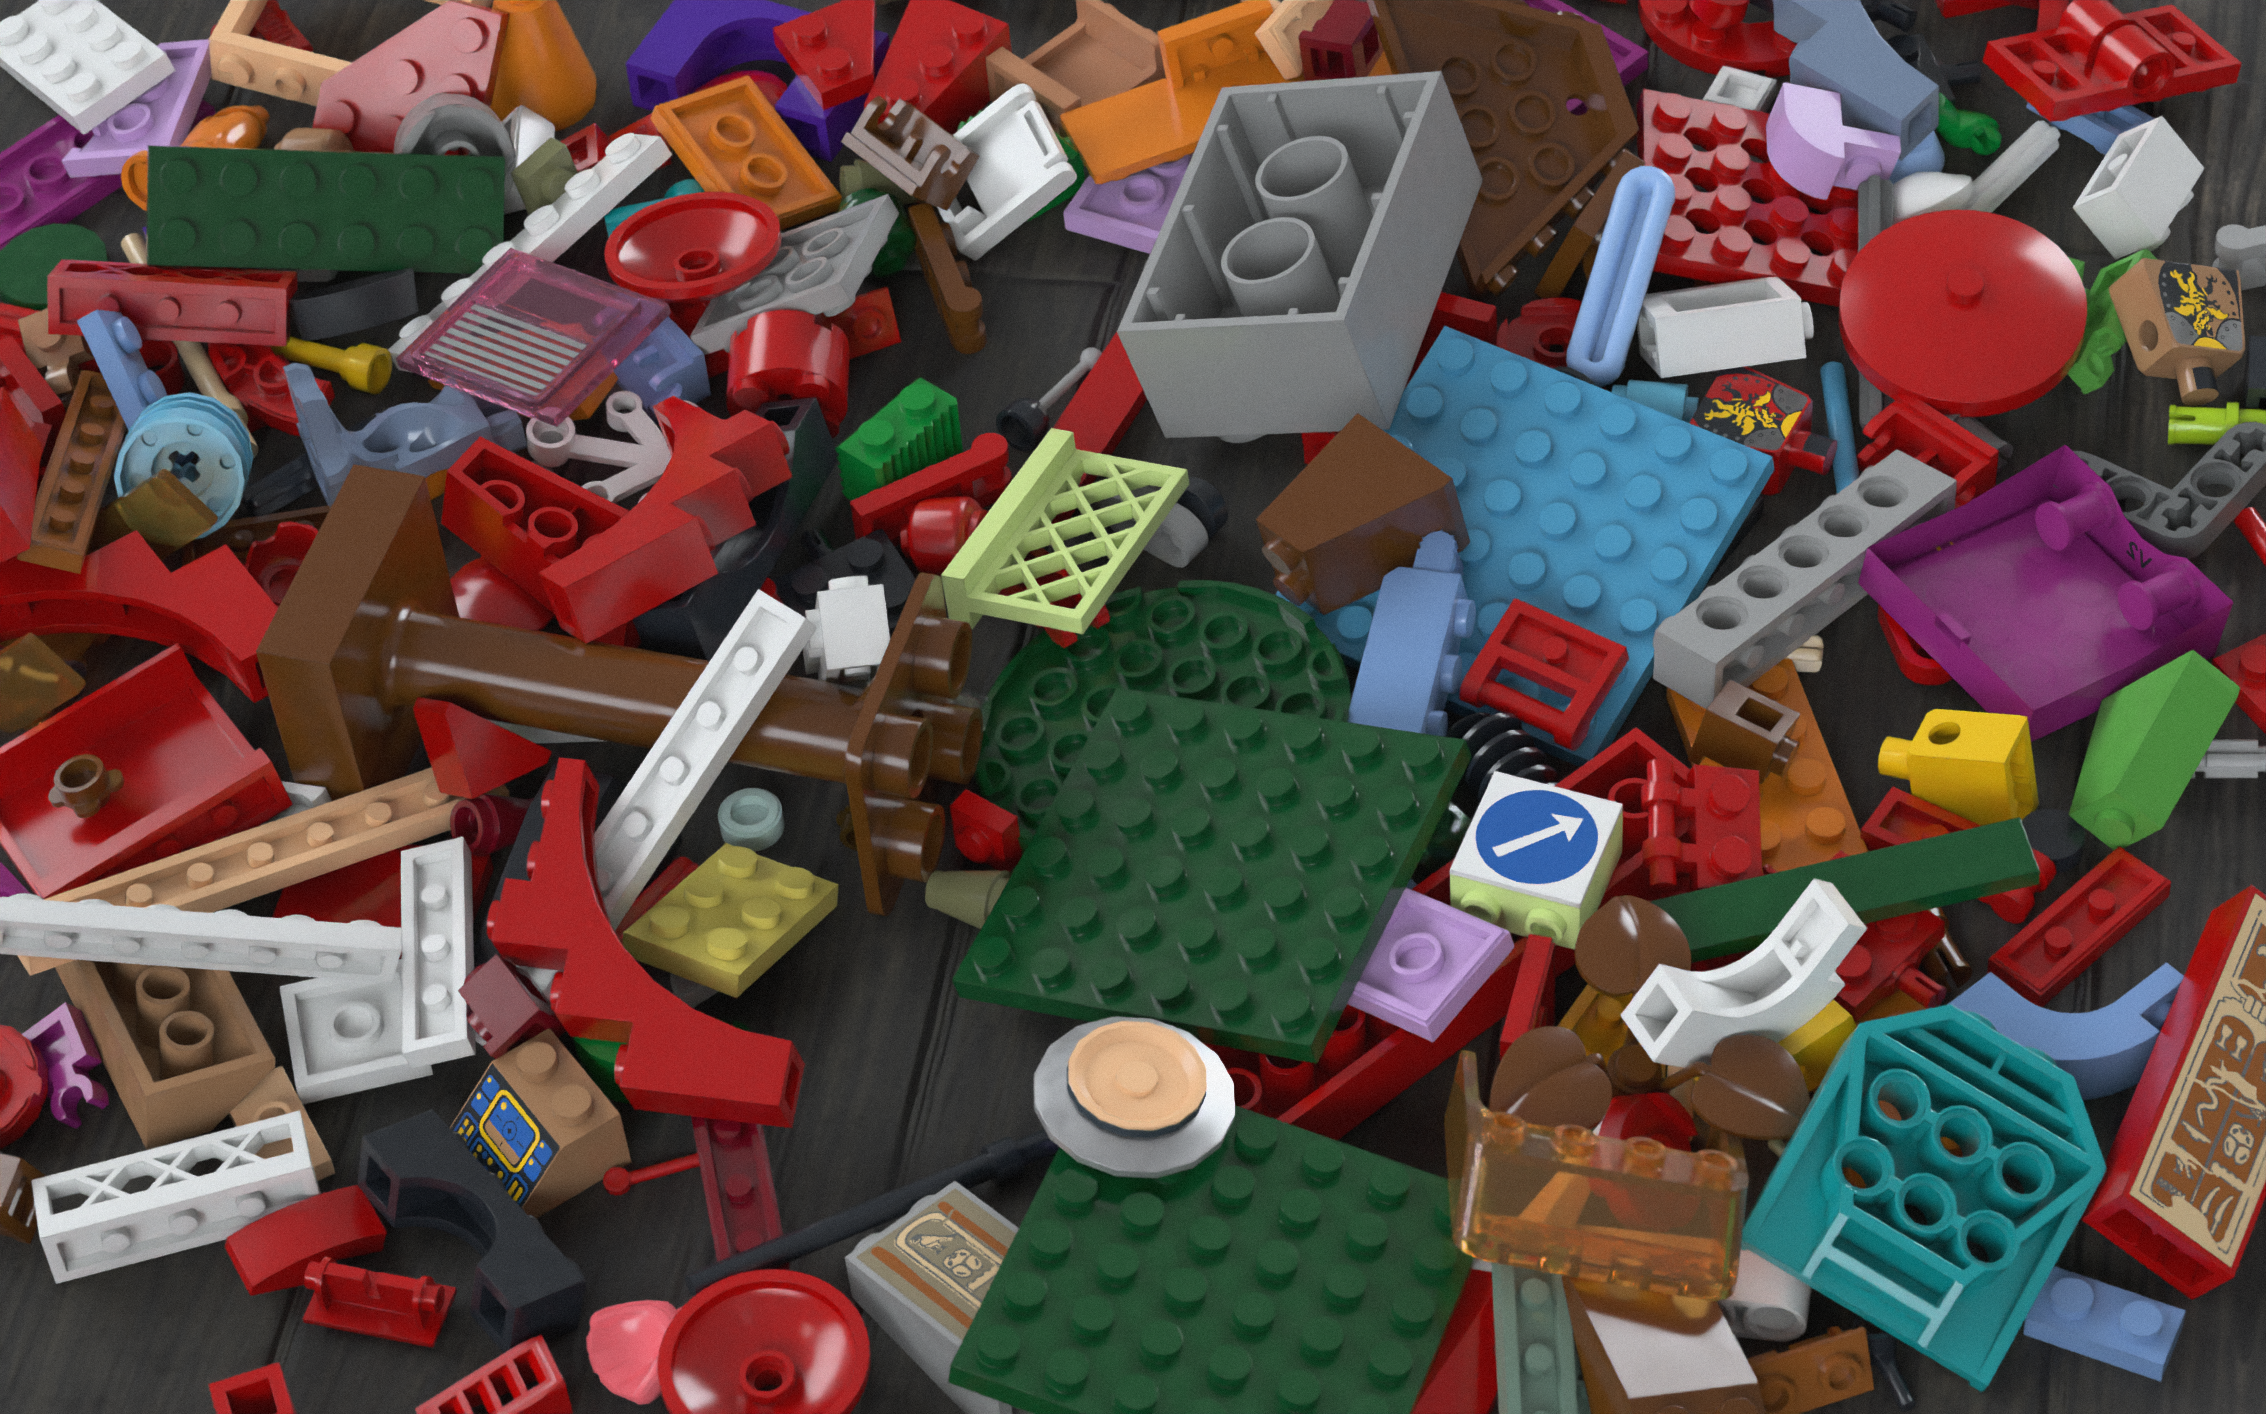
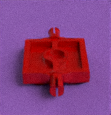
M1840 850L1830 860L1847 857L1849 855L1846 854L1844 851ZM1770 864L1762 867V876L1778 872ZM1929 910L1864 924L1867 930L1835 969V972L1844 982L1845 986L1835 996L1834 1000L1852 1016L1854 1022L1856 1023L1877 1001L1891 996L1898 991H1902L1925 1009L1935 1008L1936 1005L1939 1006L1946 995V988L1919 971L1918 968L1922 958L1945 937L1944 921Z

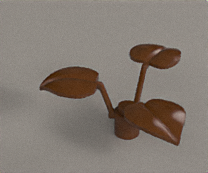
M1630 895L1615 896L1592 914L1580 929L1575 943V962L1581 977L1593 989L1607 996L1621 997L1632 993L1633 999L1659 964L1690 971L1691 952L1688 941L1677 923L1658 906ZM1546 1026L1535 1028L1521 1035L1513 1042L1503 1056L1492 1083L1489 1102V1122L1494 1130H1524L1550 1136L1576 1135L1591 1130L1605 1118L1611 1099L1614 1096L1662 1092L1670 1094L1671 1090L1694 1077H1701L1694 1085L1690 1100L1695 1112L1708 1125L1736 1137L1758 1140H1784L1792 1137L1811 1101L1803 1074L1792 1055L1783 1046L1763 1036L1746 1034L1725 1038L1715 1046L1711 1055L1710 1065L1696 1061L1664 1079L1662 1078L1661 1064L1652 1061L1645 1049L1639 1045V1041L1629 1027L1627 1028L1623 1047L1618 1048L1612 1053L1606 1065L1601 1054L1586 1055L1581 1039L1573 1031L1564 1027Z

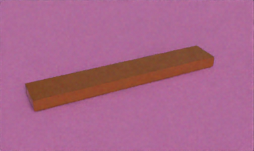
M82 370L36 496L30 549L18 554L17 560L78 574L81 572L117 464L118 454L128 431L101 373L89 370Z

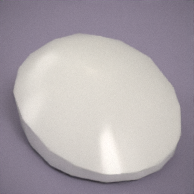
M1915 172L1893 184L1894 224L1925 213L1959 210L1973 193L1972 178L1967 175L1940 172Z

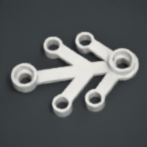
M630 391L616 392L607 399V422L614 430L629 432L638 444L575 434V426L572 420L560 412L549 411L534 416L526 428L527 449L529 454L539 464L546 467H557L567 462L569 458L628 468L604 481H592L582 486L613 503L655 484L663 475L672 457L663 433L644 412L641 398ZM685 401V402H687V403H689V404H691V405H693V406H695V407H698V406H697L695 403H693V402ZM621 409H628L632 412L623 414L617 411ZM647 493L639 499V502L647 495Z

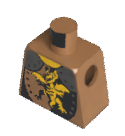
M2142 258L2109 287L2110 297L2136 366L2145 376L2177 379L2183 404L2188 406L2207 404L2215 400L2219 395L2216 378L2240 360L2245 352L2239 271Z

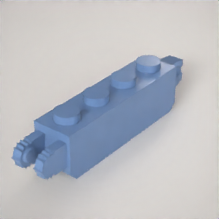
M1441 529L1422 537L1423 541L1419 542L1420 549H1417L1413 568L1397 567L1383 577L1349 707V723L1444 737L1447 734L1448 715L1444 712L1448 693L1456 694L1460 685L1462 659L1458 655L1461 639L1470 638L1472 635L1476 617V605L1474 600L1467 598L1462 580L1464 567L1457 552L1458 545L1454 535H1449Z

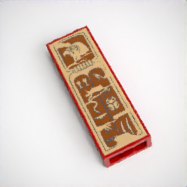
M2250 885L2211 911L2105 1161L2107 1170L2081 1218L2085 1223L2191 1300L2234 1278L2266 1198V895L2253 885Z

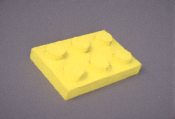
M726 843L623 932V946L635 960L737 998L837 907L839 884L817 877L806 869L790 867L760 856L749 848Z

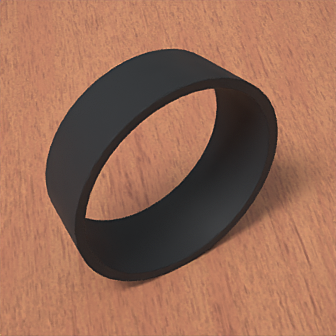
M401 269L362 277L291 298L289 302L290 311L303 341L347 334L416 313L418 305L413 269Z

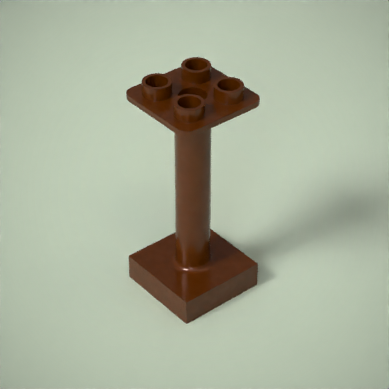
M353 464L256 650L294 783L325 787L332 801L404 777L422 740L413 711L417 697L451 702L487 720L652 749L710 662L598 641H591L586 644L575 637L459 617L425 476ZM921 572L917 576L877 673L866 688L785 675L727 762L846 784L867 909L871 914L888 916L892 912L905 879L927 883L930 875L937 869L944 843L945 813L941 805L935 804L944 781L959 784H968L975 773L982 747L983 715L981 710L975 707L958 705L957 698L964 687L972 653L971 626L966 621L948 619L946 617L941 578L935 574Z

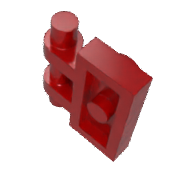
M1653 759L1647 762V783L1641 786V809L1648 813L1649 838L1642 843V864L1649 868L1650 889L1652 891H1674L1677 888L1676 872L1690 873V892L1762 876L1759 770L1694 764L1687 774V788H1681L1679 784L1674 782V763L1671 760ZM1675 816L1688 818L1689 844L1682 843L1680 839L1675 838Z

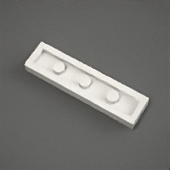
M459 837L401 851L403 1055L411 1069L476 1055L475 1030L467 1020V1017L473 1010L458 992L468 974L474 970L472 856L464 837Z

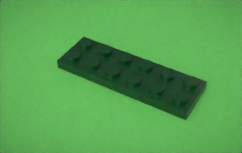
M148 145L146 264L353 271H395L411 268L413 272L474 274L484 265L482 260L486 253L503 243L505 157Z

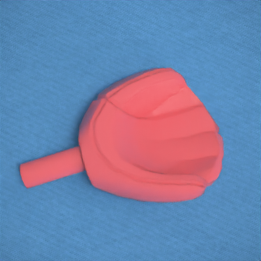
M644 1300L606 1307L596 1311L591 1316L590 1331L586 1337L589 1360L593 1372L599 1375L600 1381L613 1394L639 1405L649 1404L661 1395L657 1375L659 1348L669 1324L682 1307L676 1309L668 1301Z

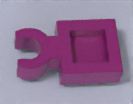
M65 1002L22 1035L40 1049L48 1067V1094L46 1097L51 1098V1111L58 1121L76 1129L82 1125L81 1119L77 1114V1104L82 1097L85 1098L86 1102L101 1109L108 1106L109 1097L105 1087L101 1083L90 1079L88 1074L90 1070L102 1062V1059L81 1009Z

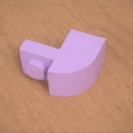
M1783 82L1766 123L1767 152L1776 172L1797 190L1822 200H1827L1833 186L1858 190L1859 184L1868 181L1869 176L1879 175L1880 179L1889 180L1901 153L1900 136L1843 126L1841 96L1837 92Z

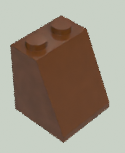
M1358 413L1256 519L1264 542L1262 552L1274 570L1276 577L1273 579V583L1277 590L1291 603L1301 606L1306 602L1322 615H1326L1380 590L1383 577L1397 567L1413 568L1417 549H1420L1419 542L1423 541L1422 537L1434 531L1442 529L1443 532L1454 535L1458 545V553L1463 551L1470 543L1453 478Z

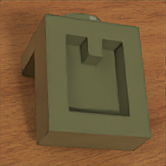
M550 137L510 174L530 215L543 206L551 205L566 192L564 189L565 184L578 172L567 146Z

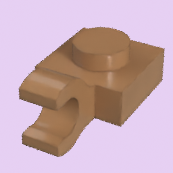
M47 308L19 319L18 323L27 357L42 377L46 379V382L58 398L61 397L63 407L67 410L80 376L78 365L94 359V356L84 336L48 334Z

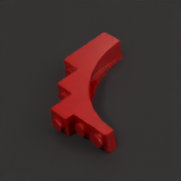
M671 396L652 406L672 456L661 478L647 495L613 526L579 550L538 573L560 628L587 644L718 574L710 551L714 550L716 545L756 525L748 503L759 494L792 478L785 458L790 452L789 445L783 431L774 421H768L747 410L722 420L704 411L701 407H695L675 396Z
M137 530L87 555L80 574L17 560L18 555L0 564V643L12 639L56 633H108L154 641L168 647L178 643L184 653L193 655L227 676L254 703L268 696L256 650L278 607L226 544L170 573Z
M559 757L554 780H547L542 792L541 813L545 821L540 841H534L529 849L527 875L530 881L505 878L501 898L492 902L488 912V938L502 958L516 966L558 970L552 981L550 1005L552 1011L555 1012V1015L570 1036L629 1043L628 1045L622 1044L618 1049L614 1075L616 1084L619 1085L634 1109L792 1128L805 1063L795 1045L790 1040L740 1030L693 1009L655 982L624 948L612 927L598 882L594 830L600 785L585 760Z

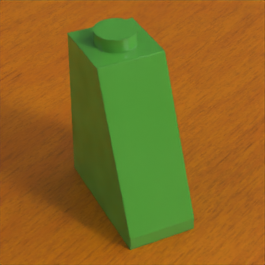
M2191 650L2102 699L2069 816L2112 850L2119 846L2124 849L2162 829L2235 703L2240 687L2196 651Z

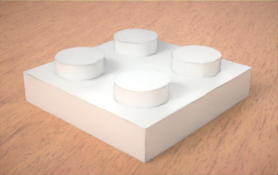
M402 959L398 961L392 983L315 978L280 986L295 1086L302 1104L433 1075L431 1065L411 1069L403 1055Z

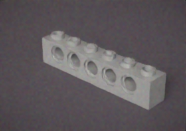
M1898 449L1875 466L1866 468L1858 479L1838 494L1826 498L1818 509L1798 524L1786 528L1779 538L1759 553L1747 557L1739 568L1716 585L1707 587L1699 598L1675 616L1667 617L1655 630L1653 637V679L1705 709L1708 708L1729 680L1748 687L1808 641L1811 636L1817 634L1868 594L1858 584L1868 547L1954 510L1957 480Z

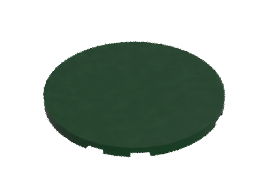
M1214 580L1178 581V587L1165 588L1144 593L1141 586L1110 595L1105 603L1109 611L1110 621L1099 628L1089 625L1084 634L1076 633L1078 636L1077 641L1066 648L1052 641L1046 630H1044L1014 656L994 682L980 709L983 715V740L979 761L974 774L982 798L1018 817L1020 833L1018 841L1021 852L1024 853L1116 688L1348 722L1352 691L1343 660L1336 645L1332 644L1326 635L1316 627L1315 620L1310 615L1277 595L1255 587Z

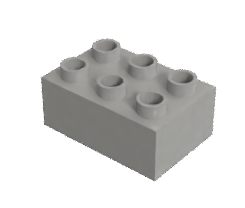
M1441 71L1221 88L1117 330L1118 336L1165 438L1218 436L1226 442L1244 443L1255 440L1265 434L1341 431L1357 413L1382 430L1390 429L1483 181Z

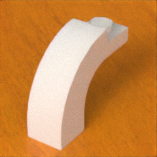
M1813 879L1771 935L1750 954L1728 966L1704 972L1687 971L1659 964L1620 1016L1652 1061L1670 1066L1685 1068L1696 1061L1710 1065L1711 1055L1715 1046L1723 1039L1734 1035L1751 1034L1763 1036L1778 1043L1808 1023L1845 986L1844 982L1835 972V969L1864 934L1867 927L1832 883Z

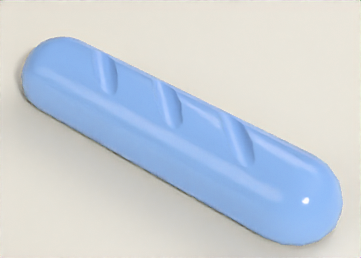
M1640 166L1631 169L1622 177L1617 186L1567 348V367L1583 373L1600 388L1610 385L1617 380L1625 367L1626 358L1667 222L1675 202V187L1671 177L1663 170L1653 166Z

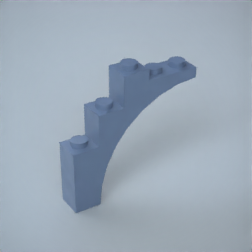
M1772 0L1774 7V31L1797 44L1789 59L1791 84L1840 93L1843 126L1900 136L1901 153L1898 158L1899 160L1906 157L1938 127L1939 85L1907 64L1879 35L1860 0Z

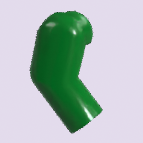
M1939 93L1938 127L1935 130L1950 145L1958 148L1971 147L1975 153L1984 156L1992 154L2000 147L2002 135L1995 119L1985 113L1957 109L1942 93Z

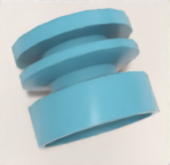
M191 392L162 397L143 409L130 427L119 451L114 473L119 502L131 520L153 536L178 542L208 536L225 526L240 506L253 461L249 432L233 410L213 397ZM193 451L199 456L196 466L192 463H187L181 467L175 462L178 453L186 456Z

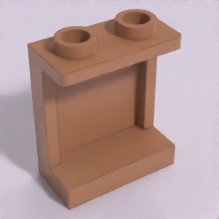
M1076 0L1077 21L1023 60L1004 47H1000L987 56L985 59L990 101L995 102L1015 85L1027 84L1032 88L1036 96L1035 102L1040 104L1053 131L1062 138H1065L1067 134L1062 127L1060 119L1062 113L1166 78L1158 35L1127 18L1113 5L1104 3L1101 0Z

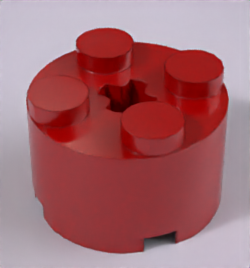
M798 310L769 311L748 319L747 329L739 335L737 330H735L730 339L726 404L731 417L744 410L755 414L760 405L766 402L816 397L831 438L836 437L839 433L840 423L847 413L850 345L845 333L833 323H831V331L815 324L814 314Z

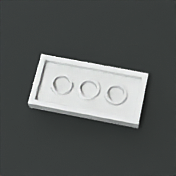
M39 0L19 15L8 17L0 22V67L82 134L89 132L176 71L164 51L97 0Z

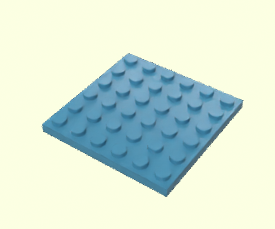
M1444 326L1403 391L1390 429L1383 430L1453 478L1470 539L1468 546L1459 552L1458 555L1464 567L1462 580L1467 598L1474 600L1476 605L1475 624L1471 637L1461 639L1458 655L1462 659L1461 681L1456 694L1448 693L1444 709L1463 717L1478 712L1489 713L1490 715L1501 712L1487 705L1481 708L1469 705L1459 699V691L1470 667L1514 598H1517L1627 647L1629 661L1592 718L1587 736L1576 751H1571L1554 742V735L1521 721L1523 730L1533 737L1536 748L1578 767L1583 766L1608 748L1653 674V637L1655 630L1667 617L1675 616L1699 597L1775 470L1773 457ZM1380 590L1326 615H1322L1306 602L1301 606H1297L1315 620L1316 627L1326 635L1332 644L1336 645L1344 665L1359 671ZM1277 591V596L1287 600L1279 591ZM1503 668L1495 680L1564 712L1572 700Z

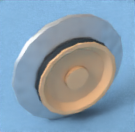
M1109 1017L1076 1026L1048 1047L1034 1073V1110L1050 1140L1079 1163L1114 1176L1159 1178L1191 1169L1221 1147L1235 1117L1234 1083L1218 1055L1189 1032L1149 1018Z

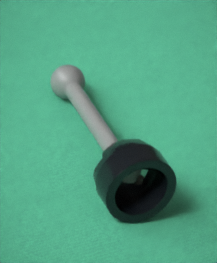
M1094 347L1086 348L1080 355V363L1039 401L1025 397L1018 398L1009 403L996 417V426L999 434L1006 439L1011 447L1020 451L1031 450L1044 438L1049 429V414L1046 410L1087 371H1091L1102 352Z

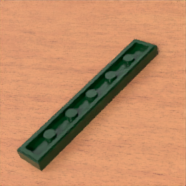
M2018 817L1649 902L1661 908L1677 923L1688 941L1691 963L1759 947L1779 925L1813 879L1832 883L1860 920L1867 924L2040 884V870L2021 818Z

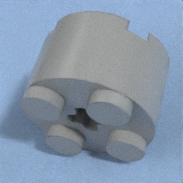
M436 93L416 105L405 116L396 133L394 153L444 155L447 150L456 151L459 147H462L465 155L505 157L504 198L507 196L514 182L510 173L516 168L514 146L499 117L487 105L475 98L462 94Z

